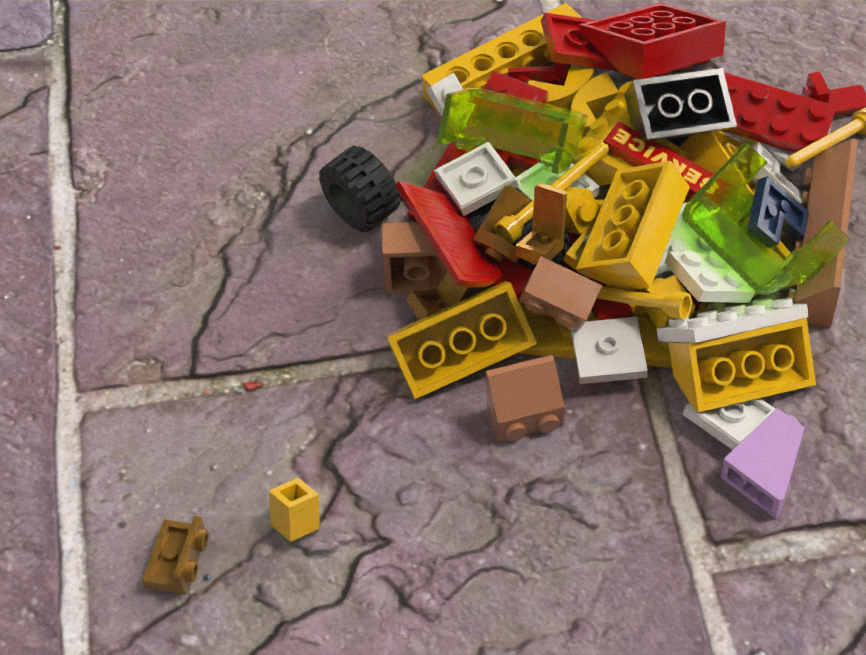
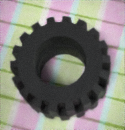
M354 145L347 148L319 171V182L328 203L336 214L354 229H358L361 232H369L399 208L401 202L399 198L400 193L395 186V180L385 165L374 154L363 147Z

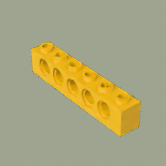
M567 3L546 12L582 18ZM544 14L423 74V97L439 113L426 89L452 73L455 74L469 98L484 88L493 71L508 76L509 68L541 67L551 62V56L540 22Z

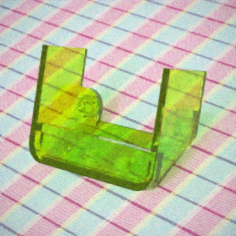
M471 87L447 93L437 144L444 145L455 142L456 148L472 151L474 146H481L489 142L493 148L539 159V162L544 164V170L559 174L569 169L586 127L588 115L504 93Z
M745 142L688 201L684 207L683 217L685 222L750 287L760 294L768 295L812 279L851 239L833 221L829 220L804 247L795 249L783 259L772 248L766 247L748 232V225L744 220L751 214L754 195L746 187V184L768 162L751 145Z

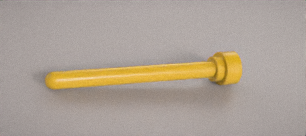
M866 108L855 112L850 123L787 157L785 160L786 166L791 169L795 168L855 133L866 134Z
M605 143L598 144L550 186L561 190L568 188L608 153V145ZM534 200L516 215L504 216L494 225L496 235L511 244L520 238L524 230L523 225L533 218Z
M602 286L597 296V299L663 309V312L668 314L670 318L681 320L687 319L692 307L691 295L679 291H673L671 294L668 293L665 296Z

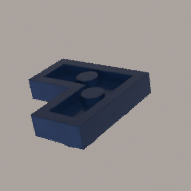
M766 176L757 180L747 231L768 248L779 244L781 230L795 241L805 237L809 211L771 178Z

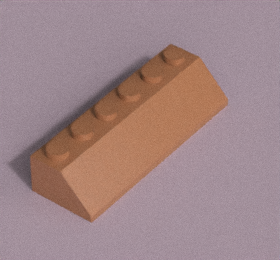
M850 139L816 155L813 168H806L804 186H808L809 191H803L801 205L809 211L805 237L796 240L794 258H800L799 266L792 270L790 279L791 283H796V289L790 288L788 298H792L793 304H807L808 325L831 328L841 288L858 144L857 139Z

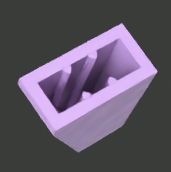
M776 408L724 458L720 478L777 519L782 511L805 427L792 415H787Z

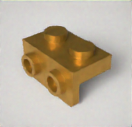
M194 515L191 524L168 519L163 520L142 579L144 588L186 595L189 583H194L198 574L199 564L197 560L200 551L206 550L209 541V531L205 530L202 516Z

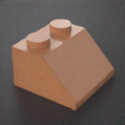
M415 222L382 223V255L386 294L437 290L448 270L420 225Z
M540 256L527 280L519 301L524 303L525 307L533 313H545L556 318V322L565 328H577L580 330L591 312L602 285Z
M553 355L486 371L487 412L498 443L507 440L516 441L526 435L538 432H551L558 427L564 426V403Z

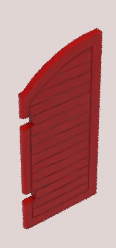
M398 180L395 185L456 285L474 288L486 287L504 278L496 263L490 262L492 258L484 253L486 248L473 240L476 235L474 229L466 218L461 217L462 213L449 195Z

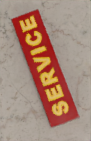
M620 121L603 141V143L608 145L609 152L636 167L671 161L690 186L687 196L695 200L700 199L702 204L709 208L714 206L728 185V181L656 141L645 142L638 131Z

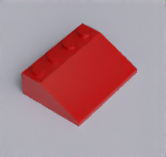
M663 3L579 24V31L620 73L633 76V80L651 78L656 75H669L673 70L689 69L693 64L709 63L711 59L724 55L726 21Z

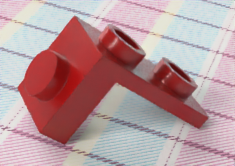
M554 62V66L509 68L508 76L525 83L532 80L564 86L571 64Z
M820 71L808 73L806 87H803L802 95L836 105L837 108L834 116L854 113L866 108V92L862 85L829 90Z

